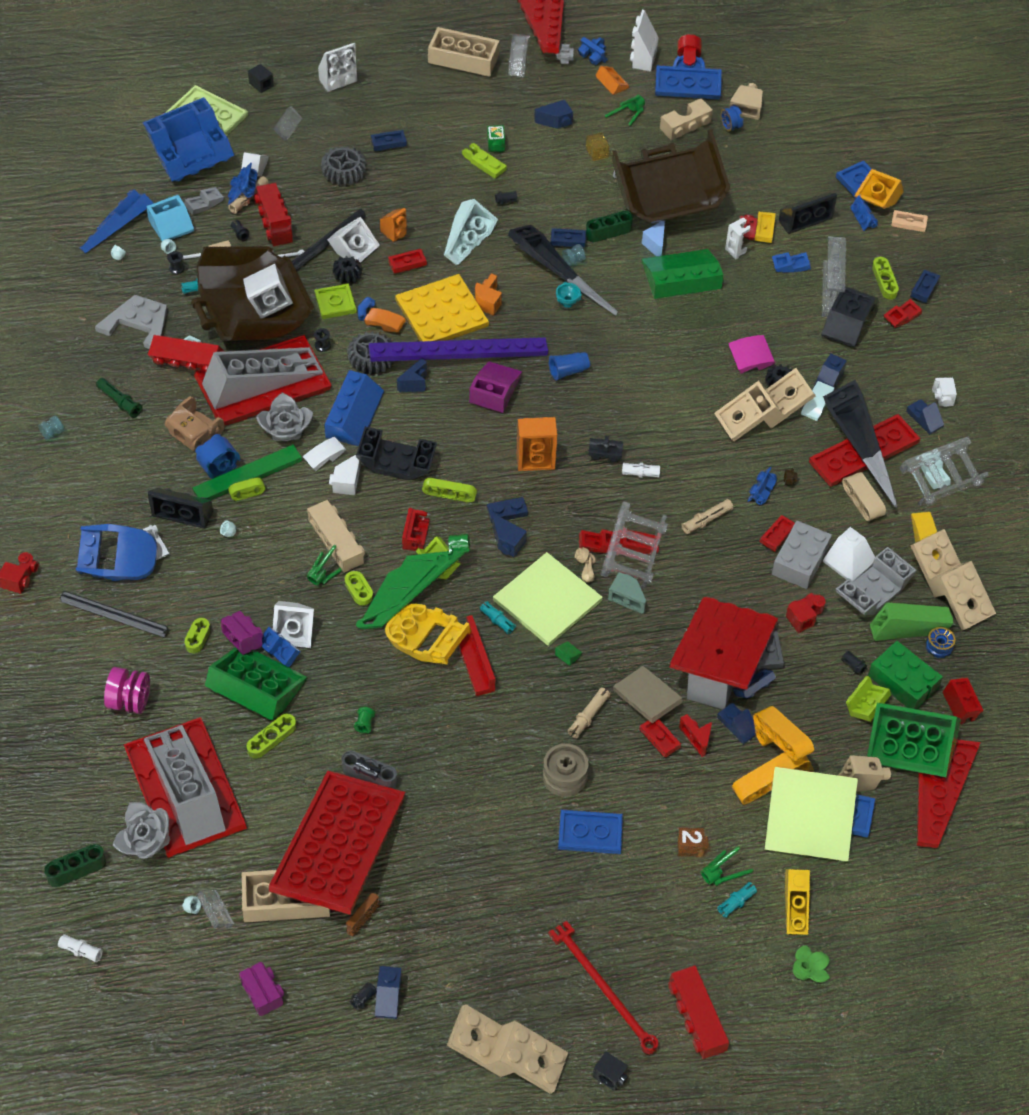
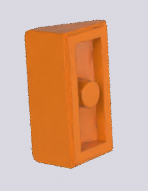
M600 66L596 73V77L612 94H617L630 87L612 67Z

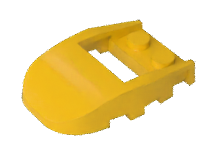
M422 604L406 605L389 620L385 628L386 635L395 648L417 660L448 664L449 657L466 634L471 632L469 623L466 622L463 625L458 622L456 616L452 614L449 616L439 608L434 610L428 609L426 605ZM436 625L445 627L428 651H418Z

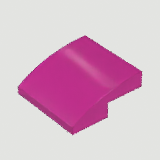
M764 335L750 336L728 343L740 374L755 367L758 370H762L775 364Z

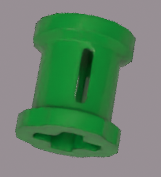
M360 707L357 711L358 719L354 724V728L359 733H370L375 711L368 707Z

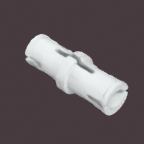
M623 463L622 475L659 478L660 466L643 465L644 463Z
M65 934L60 937L58 947L73 952L77 957H86L94 962H98L103 954L102 949L87 944L85 940H76Z

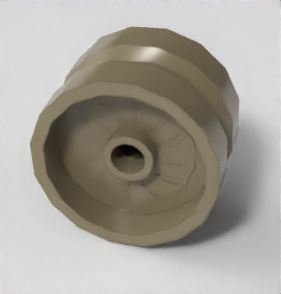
M572 744L553 746L546 753L543 763V782L546 788L555 795L570 797L578 794L585 787L588 773V758L585 752Z

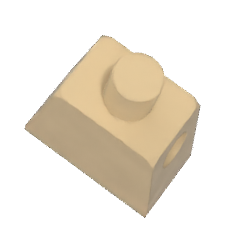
M750 83L748 86H739L730 101V107L736 105L742 113L740 116L759 120L762 90L757 89V85L754 83Z
M850 756L838 776L858 778L856 792L874 790L881 780H889L891 771L888 767L882 768L880 759L877 757Z

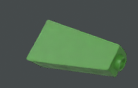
M886 602L870 623L874 641L928 636L929 632L936 627L949 629L953 625V617L949 607Z

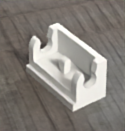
M744 217L728 227L725 249L735 259H738L739 256L747 251V247L741 249L743 235L749 232L751 226L744 228V224L747 221Z

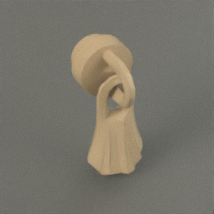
M584 547L578 548L575 552V558L580 563L585 562L582 580L585 583L593 582L595 575L592 564L596 562V558L589 553V549Z

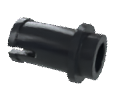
M499 191L495 194V201L500 205L507 202H517V192L502 193Z
M235 220L237 225L233 221L231 228L235 231L236 237L242 241L248 239L249 230L244 228L240 220Z
M849 650L841 658L843 662L854 669V673L862 674L867 668L865 661L857 658Z
M358 758L353 768L357 774L362 773L374 780L378 778L377 775L381 772L380 767L366 762L364 758Z
M367 982L356 994L351 995L350 1004L356 1010L363 1009L365 1003L377 992V989L370 982Z

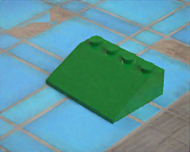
M709 249L641 259L654 299L722 289L723 272L718 260Z
M235 647L209 666L205 686L229 698L231 701H235L247 709L257 712L264 718L274 720L285 710L306 682L307 677L253 649L251 652L243 655Z
M877 702L867 757L879 758L883 766L947 777L958 738L961 719L956 716Z

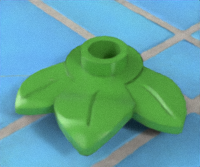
M807 945L797 950L795 953L796 961L793 964V973L798 979L806 980L810 978L816 982H825L830 979L829 974L824 970L830 961L825 953H812Z

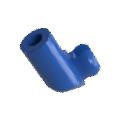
M366 297L358 305L359 320L364 321L367 316V308L375 306L374 299Z

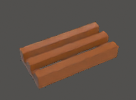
M371 893L346 922L349 935L354 937L379 907L378 895Z

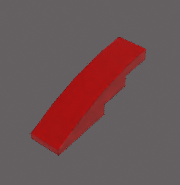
M603 529L600 533L581 530L579 533V548L584 547L591 552L609 554H654L659 552L657 535L622 529L620 533Z

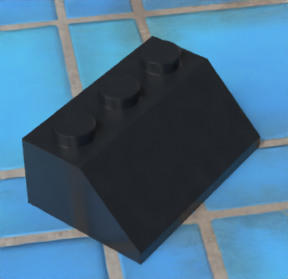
M824 193L796 204L785 206L780 209L778 221L786 232L791 234L833 219L837 194Z
M155 488L148 492L151 515L153 517L206 529L213 513L212 500L192 496L187 493L175 492L170 489Z

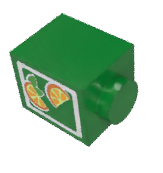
M504 125L487 126L488 152H505Z

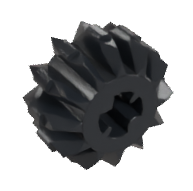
M346 255L345 258L339 257L338 260L334 261L332 271L336 281L340 280L341 284L347 282V284L350 282L355 283L356 279L358 280L361 277L362 266L359 259H355L354 256L348 258Z
M774 364L772 368L767 370L765 376L767 388L793 369H789L788 365L784 367L782 364L779 366Z

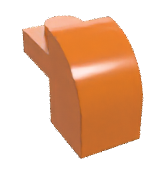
M491 273L482 284L476 283L475 300L483 312L494 316L502 305V292L496 290L498 276Z

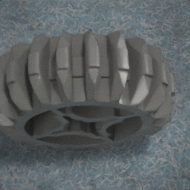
M343 146L341 148L335 147L334 150L329 149V152L325 153L321 161V170L327 181H331L332 184H344L345 186L347 183L352 185L354 181L358 182L359 179H363L367 167L365 157L361 154V151H357L356 148L350 149L349 146L347 148H343Z
M373 330L371 333L365 331L364 335L358 334L357 337H353L352 342H349L347 349L348 360L352 367H355L357 371L362 370L363 374L369 372L370 375L372 372L377 374L379 371L385 372L386 368H390L391 364H394V361L370 362L368 345L369 343L392 342V340L386 334L382 336L380 332L375 334Z

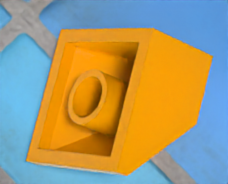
M871 169L854 196L857 198L860 195L862 200L881 208H887L897 203L904 190L900 179Z

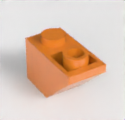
M405 208L393 210L380 219V231L393 242L407 234Z

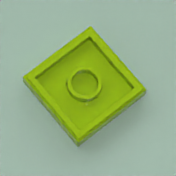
M349 283L314 290L322 320L357 313Z

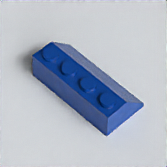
M351 370L348 371L324 424L325 438L335 437L339 442L359 447L365 426H370L384 394V390L368 375Z

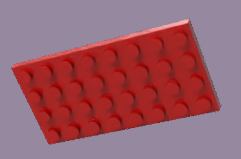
M327 771L269 884V892L351 915L405 799V792Z

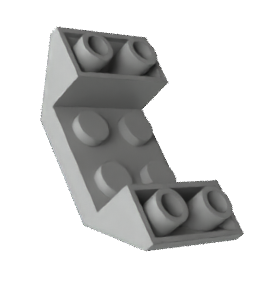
M887 547L874 558L871 568L855 581L847 579L835 591L862 614L875 615L886 602H891L902 592L916 573V569Z

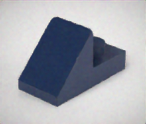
M421 358L397 378V390L399 392H424L426 390L424 378L427 375V362Z
M920 399L907 407L906 412L929 435L944 427L936 402L927 405Z
M732 703L717 714V718L743 745L756 736L754 720L748 709L741 712Z

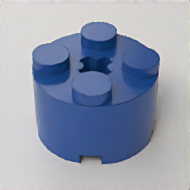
M220 434L213 435L210 440L198 446L195 450L197 462L211 479L236 469L237 460L240 462L239 453L228 439Z

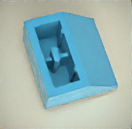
M179 195L146 206L148 220L161 241L165 239L172 240L194 232L186 206Z

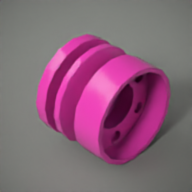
M113 667L108 675L105 686V707L120 711L125 705L127 712L143 713L150 693L149 673H140L134 670L130 676L128 669Z

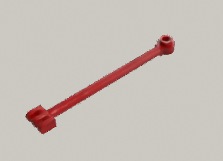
M568 921L562 923L565 931L560 925L555 927L559 935L553 929L550 930L548 933L556 945L561 942L566 944L638 1036L641 1042V1050L646 1054L656 1052L658 1039L642 1029L571 938L575 930ZM651 1044L653 1048H646L645 1045Z

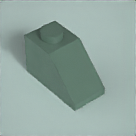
M619 572L609 588L608 600L644 614L646 599L637 579L629 574Z

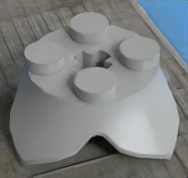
M281 393L273 400L270 411L260 412L256 419L259 425L272 436L274 441L297 440L301 438V433L311 422L313 411L306 407L299 409L292 397Z
M130 802L125 812L127 827L116 835L113 846L127 855H138L141 859L151 857L170 842L168 813L162 808H158L155 811L144 803Z

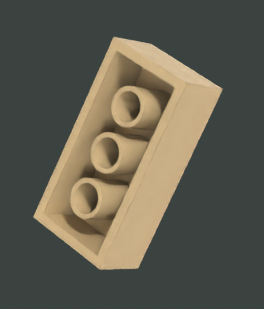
M437 27L428 47V63L486 76L491 75L499 57V40Z
M276 870L242 872V912L244 922L330 917V909L269 892V884Z

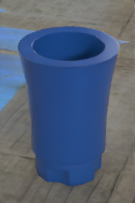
M586 352L549 357V369L554 380H559L565 376L583 372V370L590 368V361Z

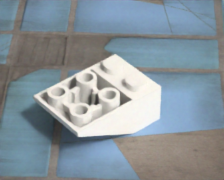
M642 10L641 15L637 16L636 26L633 28L632 36L635 39L632 40L631 49H634V51L631 52L630 61H633L632 68L651 71L658 50L659 37L645 10Z
M355 43L324 53L318 69L319 80L327 92L357 82Z

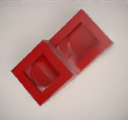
M909 299L900 307L898 305L893 307L883 317L896 328L921 315L922 309Z

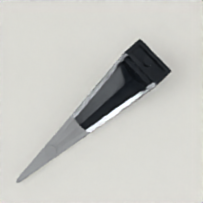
M531 224L509 230L507 236L512 238L515 243L520 244V249L567 282L577 285L581 292L615 316L617 315L618 311L575 273L541 231Z
M853 380L823 396L824 401L849 441L893 505L897 508V502L865 397L857 381Z

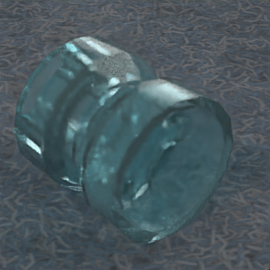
M580 244L574 245L572 249L562 251V257L569 266L575 265L577 261L581 262L586 259L585 251Z
M55 415L49 418V421L38 424L39 430L46 440L53 438L54 434H60L64 431L63 424Z

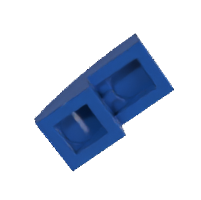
M789 252L772 256L777 272H800L811 269L807 252L790 256Z
M268 627L264 632L262 647L268 653L274 655L283 665L290 667L301 651L271 627Z

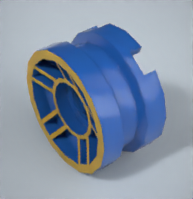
M736 105L721 110L722 124L727 131L743 126V118L740 117L742 113Z
M936 627L932 629L927 638L926 650L936 658L949 656L955 645V635L948 628Z

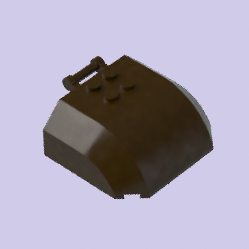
M708 129L707 140L696 148L677 152L674 142L668 143L667 146L649 150L641 149L643 160L627 164L620 162L617 151H613L612 164L624 203L629 212L649 224L717 209L730 190L712 129ZM666 152H670V153H671V154H666V155H662V156H657V157L649 158V156L658 155V154H662V153H666Z
M268 246L203 247L197 264L198 291L201 297L192 299L191 305L196 309L201 320L200 325L202 329L209 330L215 328L220 340L271 339L280 337L299 327L313 311L314 306L291 259L285 255L282 258L274 254V249ZM275 264L284 279L293 304L261 319L247 297L243 279ZM202 306L206 307L211 319L207 318Z

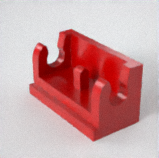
M413 508L408 509L402 536V549L416 551L418 548L424 549L430 519L426 518L427 512Z
M960 678L949 681L943 690V694L953 715L961 719L960 724H963L967 718L973 722L983 712V708L969 679Z

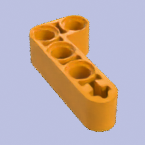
M769 706L753 715L756 737L761 745L765 746L774 742L794 761L814 752V746L810 738L774 706Z
M784 752L735 781L732 788L742 804H749L772 790L775 767L814 772L808 757L805 756L794 761Z

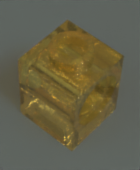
M602 132L586 136V150L592 161L608 158L609 144Z

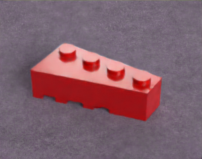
M271 183L256 186L254 200L256 204H259V216H263V228H267V240H271L273 247L293 243L290 215L288 216L287 208L284 206L283 199H281L277 184Z

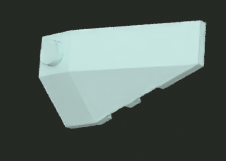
M475 199L462 202L455 215L444 256L455 265H458L471 253V250L492 233L498 219Z

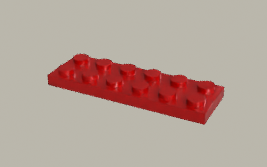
M899 414L874 425L884 460L920 442V437ZM849 439L809 458V463L830 487L842 482L843 478L868 469Z

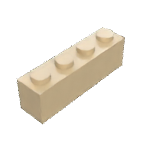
M325 500L307 508L308 520L327 549L330 550L333 545L337 546L332 556L343 573L364 564L363 556L365 551L363 547L356 543L353 532L348 531L345 520L343 518L340 519L334 505L331 506L329 501Z

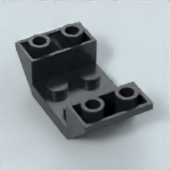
M842 286L830 309L821 336L855 348L861 336L862 327L870 311L873 312L879 297L848 286Z
M365 426L356 458L372 472L405 480H412L429 474L437 442L419 438L417 447L383 440V430Z

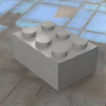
M797 520L774 561L772 575L807 589L829 549L832 534Z

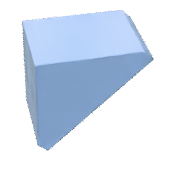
M665 221L658 222L643 231L642 244L655 256L662 255Z

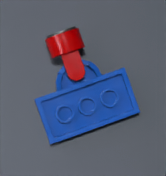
M687 34L678 39V56L674 60L673 66L657 65L655 96L720 99L722 69L705 68V63L702 57H700L702 53V40L698 36Z

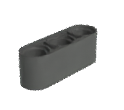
M347 751L342 755V771L346 776L393 789L397 787V771L394 767L355 751ZM358 758H364L366 762L380 767L381 772L377 775L378 778L374 780L362 773L357 774L356 770L353 769L355 764L348 765V763H356Z

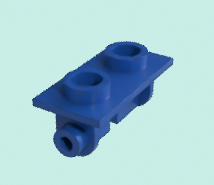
M858 195L850 208L861 228L865 231L867 227H877L878 220L873 214H870L871 210L868 207V203Z
M771 467L765 472L762 470L756 478L757 484H754L749 491L751 495L747 500L748 502L754 499L758 505L766 503L770 495L769 491L773 489L777 482V476L769 473Z

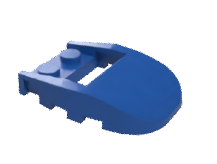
M101 524L81 526L76 571L81 574L82 572L91 574L98 578L111 579L112 581L146 578L152 573L156 565L158 549L156 539L146 530L124 525ZM102 531L119 532L114 570L98 569Z

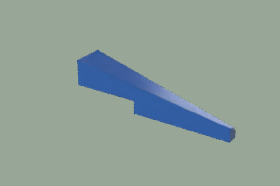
M135 189L130 190L127 193L128 196L118 203L119 205L97 227L98 230L88 237V240L80 247L81 251L87 253L146 210V206L154 203L145 193L139 194Z

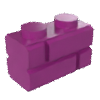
M241 611L233 613L232 616L229 615L222 618V633L241 654L244 655L251 652L252 649L255 650L262 646L263 632L260 627L253 625L252 619L249 616L246 617Z
M259 962L239 973L240 982L259 1016H263L283 1005L282 997L285 996L280 984L275 985L272 979L275 976L270 967L266 968L263 962Z

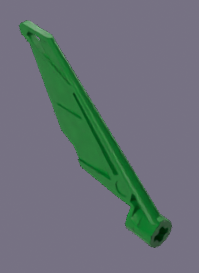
M469 534L449 535V551L406 556L401 567L387 574L364 617L357 621V628L361 630L383 627L465 553H469ZM376 618L372 624H364L365 622Z

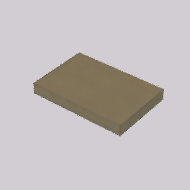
M644 666L613 686L615 693L651 723L682 703L680 695Z

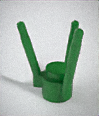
M636 95L631 99L621 102V107L607 113L605 117L607 118L629 107L631 111H637L629 122V126H631L639 114L644 111L642 107L645 106V100L641 95Z
M336 545L332 546L322 561L321 558L324 553L320 552L311 570L307 573V579L316 586H319L320 583L325 585L328 580L342 572V569L338 568L326 577L325 574L327 572L323 568L336 549Z
M737 846L727 855H725V850L722 851L700 873L707 884L714 883L717 886L722 882L750 874L754 870L748 869L721 878L720 875L723 872L719 866L740 850V847Z

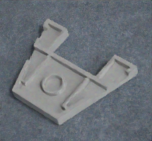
M134 295L95 326L96 332L111 336L119 323L149 333L143 342L144 347L149 349L153 335L162 336L167 305Z

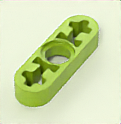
M876 257L873 261L872 270L882 296L889 300L895 299L898 295L899 287L889 261L884 257ZM882 276H887V277H889L890 279H889V280H883L881 277H882Z
M426 478L422 487V491L427 495L463 502H473L477 494V489L472 485L435 478Z
M283 714L251 738L246 745L248 755L254 759L261 758L292 734L296 729L295 717L291 714ZM284 722H286L287 724L290 723V726H288V725H284V726H283V723H284ZM273 732L277 734V737L269 740L266 738V735ZM253 746H255L256 748H257V747H260V749H259V750H257V749H254V750H253L252 747H253Z

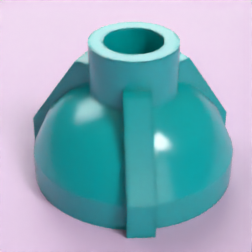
M563 282L556 289L557 301L566 308L572 307L573 304L581 300V291L575 284Z

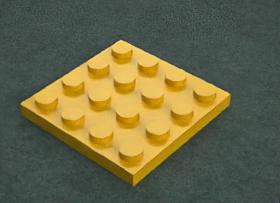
M460 274L395 295L397 304L419 341H448L489 326L488 319Z

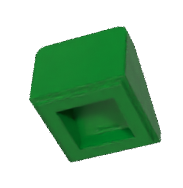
M568 641L555 648V656L569 666L583 654V652Z

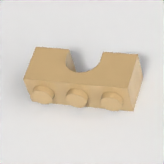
M700 98L688 104L687 116H681L675 110L661 116L660 129L670 140H673L709 124L712 120L713 110Z

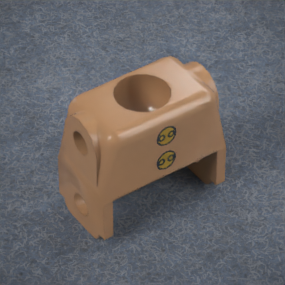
M189 396L167 417L165 427L168 428L169 433L190 450L195 451L198 446L210 440L213 435L222 434L224 420L217 417L212 421L204 414L195 411L196 400Z

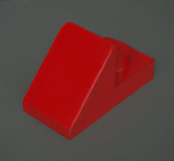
M686 714L680 718L679 728L701 757H704L706 755L712 722L699 728L697 722Z

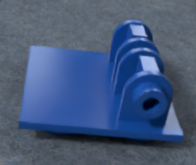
M251 162L247 167L241 169L237 177L234 176L230 182L231 190L228 194V205L242 193L248 198L254 195L258 173L255 169L251 168Z

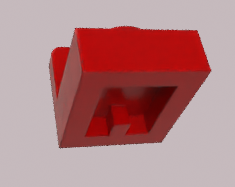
M752 215L740 216V219L744 217L747 220L744 228L751 226L749 232L743 235L744 239L754 240L758 218H754Z

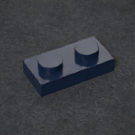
M403 130L371 135L374 151L407 146Z
M552 228L551 245L585 248L586 230Z
M924 269L911 291L910 297L927 303L939 282L940 275Z
M523 497L487 504L491 523L494 514L505 520L528 516V510Z
M761 669L754 674L747 690L735 687L733 689L734 694L745 699L751 698L756 694V691L769 686L776 676L773 671Z

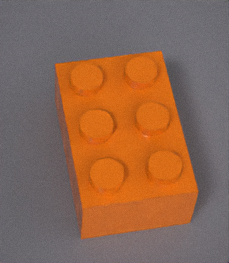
M555 417L518 419L516 451L518 471L554 470L557 447Z

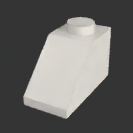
M244 153L242 168L247 167L251 162V168L257 171L258 176H262L269 156Z
M356 455L337 465L334 474H330L329 485H332L333 493L355 495L361 468V461L356 458Z

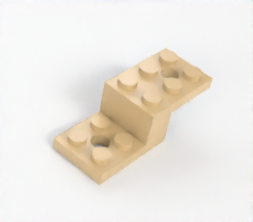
M795 368L767 389L757 381L714 414L731 440L735 442L763 420L772 429L816 397V395L799 370ZM795 389V393L792 396H787L789 390ZM743 413L740 420H735L737 414Z
M945 529L910 545L934 598L946 596L961 630H965L996 614L972 561L960 563ZM933 550H937L939 553L937 560L932 556ZM969 599L974 602L973 609H970L967 605Z
M467 1004L461 1007L447 1046L494 1074L502 1077L516 1073L549 1094L553 1093L556 1089L568 1054L567 1051L517 1021L500 1025ZM472 1030H475L478 1034L477 1041L472 1039ZM539 1057L543 1058L544 1060V1068H541L539 1066Z

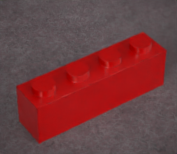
M153 335L148 356L156 364L163 365L168 363L173 367L185 366L190 370L198 368L207 372L213 353L225 351L219 345Z
M696 965L671 973L668 987L671 994H675L677 998L676 1005L679 1013L683 1014L686 1019L684 1023L687 1032L692 1033L695 1051L697 1053L700 1052L702 1059L726 1052L729 1046L728 1038Z

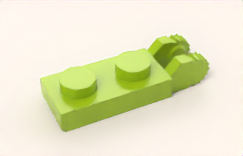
M470 144V150L467 148L462 150V154L467 160L494 179L507 170V165L481 150L477 144Z

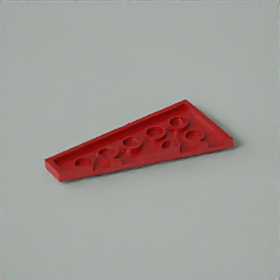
M517 0L518 3L520 2L521 9L525 12V18L530 28L533 29L534 36L538 39L542 52L559 54L564 0Z
M957 739L947 777L918 772L917 846L938 848L981 742Z

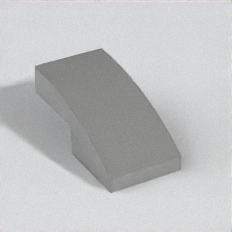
M216 187L201 190L200 196L185 199L184 204L190 213L195 215L214 207L223 201L224 197Z

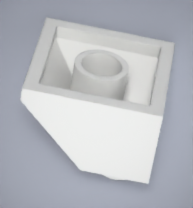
M361 217L339 229L328 239L338 255L343 258L346 255L348 258L354 256L355 259H359V262L363 261L380 246Z
M850 527L838 537L823 559V562L846 580L851 579L855 581L873 566L875 556L865 537Z
M278 601L274 607L273 629L294 646L311 648L314 608L299 603Z

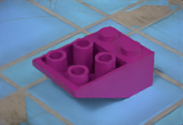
M488 361L475 376L469 388V403L504 413L519 382L522 371Z

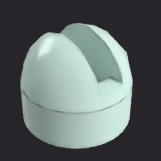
M165 239L161 243V248L166 254H169L176 250V243L171 239Z
M114 245L111 256L113 259L121 260L127 252Z
M226 520L220 527V533L226 537L234 536L236 525Z
M195 896L186 897L182 907L185 912L196 914L200 911L201 900Z

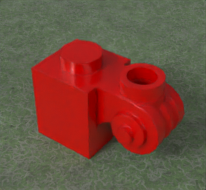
M28 552L21 553L18 556L20 565L9 562L4 563L0 570V588L21 594L24 588L28 587L31 573H35L39 567V562L35 561Z
M810 593L805 598L799 601L795 600L788 605L786 618L797 633L815 626L816 617L823 613L826 600L821 595Z

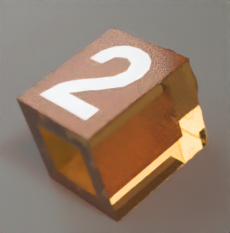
M679 828L677 837L678 856L703 857L704 849H708V837H704V828Z

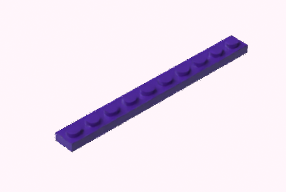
M545 337L369 343L368 345L370 362L420 360L421 358L424 360L548 355Z

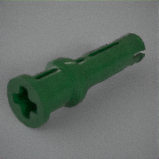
M105 378L98 379L96 387L116 401L118 407L121 410H126L131 418H135L141 413L142 405L133 401L130 395L120 392Z

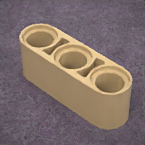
M859 472L843 478L844 490L866 521H871L886 514L884 503L863 473Z

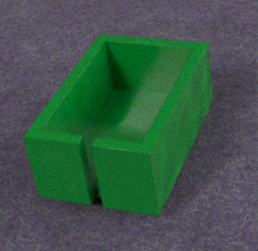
M899 641L892 644L871 663L868 674L878 685L890 689L893 697L911 709H918L926 699L928 700L939 690L943 678L942 675Z

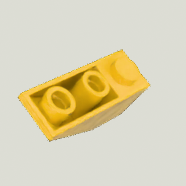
M785 869L787 934L808 935L810 870Z

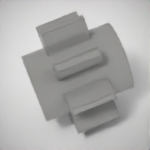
M562 44L561 48H559V54H557V60H561V64H569V60L573 61V48H569V44Z

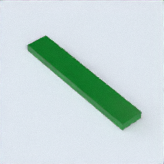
M291 445L192 487L196 497L213 500L229 493V487L234 483L252 478L262 479L301 462L302 457L295 446Z

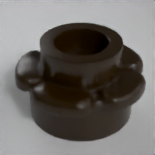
M793 468L791 470L786 469L784 473V484L792 486L793 483L796 484L797 472H794Z

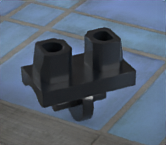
M605 435V439L590 438L588 456H591L592 460H600L603 457L609 458L611 462H618L619 459H622L623 441L609 440L608 435Z

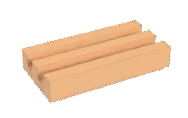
M894 210L891 226L925 232L928 216Z

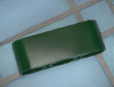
M620 211L591 219L586 223L585 238L589 242H598L630 233L632 231L633 214L629 211Z
M92 844L50 861L44 868L48 884L52 887H60L101 870L106 865L103 848L98 844ZM59 872V874L51 876L53 873Z

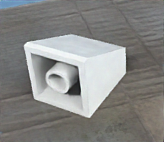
M275 264L243 279L247 297L261 319L293 304L284 279Z

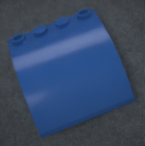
M205 97L143 122L154 150L171 181H180L184 176L197 174L203 168H211L215 163L228 161L234 156L228 137L220 128L213 108Z

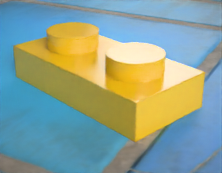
M758 212L755 241L772 243L775 213Z

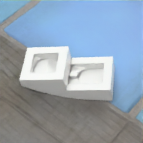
M333 437L317 445L303 457L317 471L328 460L333 462L346 449Z

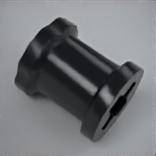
M179 251L170 252L167 256L170 263L169 270L172 274H181L185 270L182 263L183 254Z
M319 328L314 332V338L316 339L315 348L317 351L326 352L331 347L329 341L330 332L325 328Z

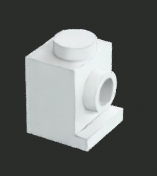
M935 378L932 392H934L935 399H938L939 406H954L957 395L954 379Z

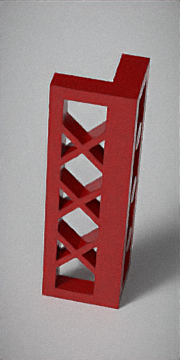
M467 616V623H469L471 632L466 634L458 647L475 695L480 696L495 692V676L473 616Z

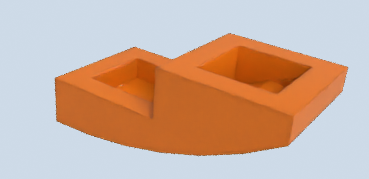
M371 308L364 321L366 325L381 326L383 331L399 332L406 319L387 310Z

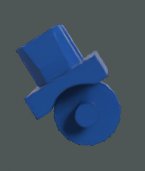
M585 37L581 39L582 45L578 49L580 56L585 58L589 53L592 54L589 57V61L595 66L600 61L605 63L608 60L605 57L606 46L604 45L605 40L603 38L592 39V41Z

